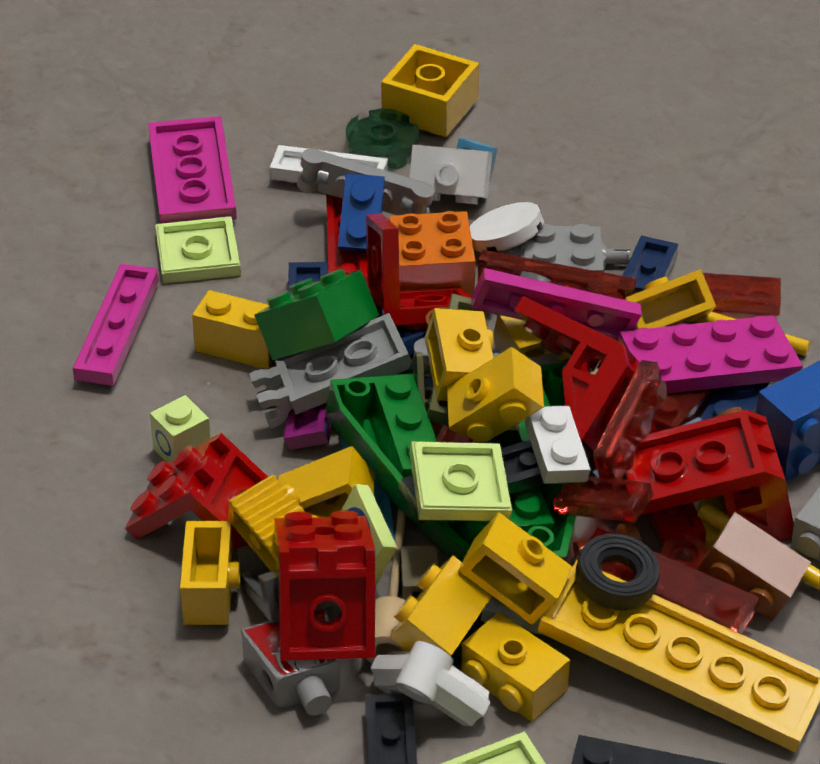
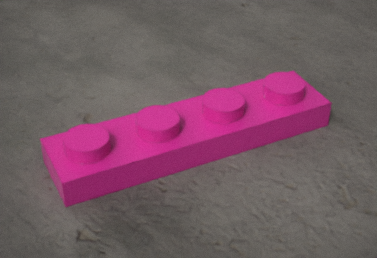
M128 264L119 265L73 366L74 380L114 386L159 282L157 268Z
M484 268L471 297L472 309L524 320L515 311V308L521 298L525 296L618 341L620 331L634 330L642 316L641 304L487 268Z

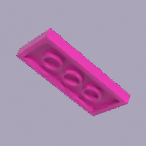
M221 116L148 123L160 224L229 216L232 219H237Z
M774 315L696 324H679L657 328H640L619 332L618 342L624 344L653 376L657 395L777 382L803 369L802 363Z

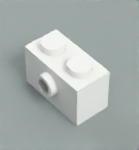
M413 145L410 178L430 184L435 190L434 201H440L441 194L456 195V203L478 205V197L488 198L492 153L488 151Z

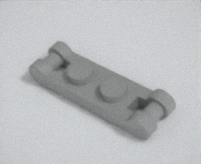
M307 149L302 152L300 165L303 170L298 174L297 187L303 192L313 193L319 191L343 199L346 174L384 176L385 190L382 211L394 215L430 213L428 205L433 202L435 193L434 188L430 184L317 149ZM321 170H322V171L328 172L329 175L324 174V173H321V172H318V171H321Z

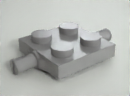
M543 224V226H537L538 232L535 236L521 244L520 247L497 251V263H520L524 271L544 276L551 280L550 283H603L606 264H628L630 259L629 248L606 249L601 238V226H589L586 224L575 226Z

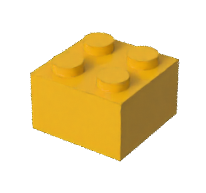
M414 44L381 81V117L402 125L430 132L434 135L447 137L478 100L479 63Z

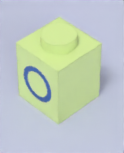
M186 395L150 412L153 449L166 463L176 459L179 453L186 447L192 446L195 448L211 439L209 418Z

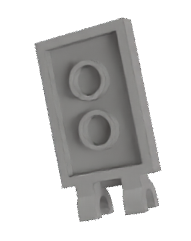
M388 313L367 322L334 343L275 359L277 366L268 370L260 369L249 373L254 388L265 384L269 385L265 390L257 392L256 396L262 410L270 406H277L273 411L265 413L267 423L270 429L285 422L291 409H294L297 415L326 403L331 380L395 375L409 369L411 359Z

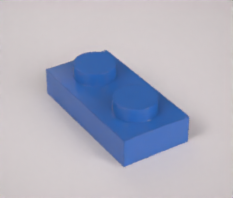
M345 175L338 240L339 252L367 254L366 214H382L385 190L384 176Z

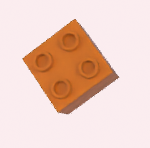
M446 211L443 213L427 214L408 213L389 216V220L399 228L400 291L461 287L472 296L475 290V256L467 211Z

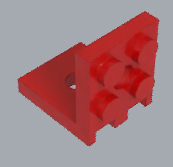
M366 214L367 286L379 313V316L376 318L389 313L395 325H404V328L409 330L426 329V314L434 308L448 307L452 293L467 298L472 297L461 287L400 291L399 228L383 214Z
M219 433L195 448L192 446L186 447L179 453L176 459L169 463L162 461L152 469L147 477L150 483L145 492L140 494L131 505L130 510L133 514L124 529L135 539H139L190 510L202 521H229V500L268 478V476L227 437ZM231 524L233 549L236 550L238 547L249 545Z
M342 510L331 513V517H312V514L307 512H290L285 514V518H274V537L279 561L280 660L375 658V546L366 516H358L357 512ZM324 601H333L340 606L341 610L334 620L325 622L317 619L314 615L317 605Z

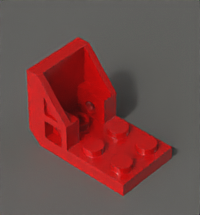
M523 296L515 311L526 321L524 329L537 338L542 339L540 345L557 356H562L563 352L572 355L562 370L565 405L570 407L582 446L604 465L622 457L618 442L634 438L658 398L653 376L624 344ZM597 367L598 371L596 374H591L590 372H594Z
M742 410L618 442L636 516L723 495L729 518L736 512L778 541L792 539L794 521L786 481L766 417L749 410Z

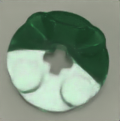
M392 109L370 110L369 117L359 120V115H357L348 122L345 130L346 147L349 154L387 158L389 168H402L407 164V158L412 156V146L419 145V127L416 123L415 126L411 124L409 116L403 112Z

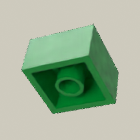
M343 268L321 276V281L313 283L312 278L291 285L289 287L291 294L289 291H285L266 300L268 307L254 314L272 360L334 343L379 316L362 271L358 270L345 274Z

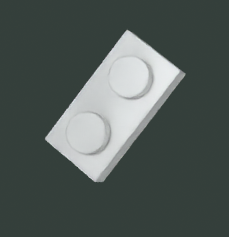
M544 407L524 419L544 484L587 482L591 469L570 407Z

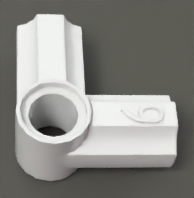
M416 641L411 651H391L387 655H377L370 668L374 674V686L383 692L392 694L403 693L416 701L432 704L463 726H473L479 718L485 715L490 705L489 691L452 666L453 659L445 651L426 642Z

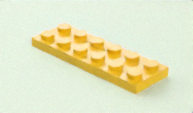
M578 559L576 560L558 600L542 616L537 632L796 753L820 703V670L655 594L647 603L631 610H613L600 606L590 600L580 589L576 579ZM602 571V573L605 576L618 582H626L605 571Z

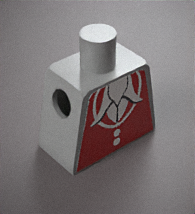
M326 608L314 611L317 619L325 622L329 621ZM270 621L241 629L243 660L277 707L286 708L302 703L309 715L322 714L331 707L332 699L329 694L336 692L340 688L339 659L281 661L279 622L272 624Z

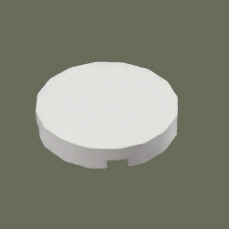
M530 202L513 203L491 210L479 217L470 225L473 249L487 253V247L496 246L497 251H505L533 238L538 232L537 226H543L544 223L538 205Z

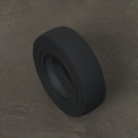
M605 534L591 539L580 552L576 565V579L582 592L596 604L613 610H631L647 603L653 596L660 577L659 562L652 550L641 541L622 534ZM605 562L622 563L633 570L635 578L629 582L612 580L602 573L601 565Z

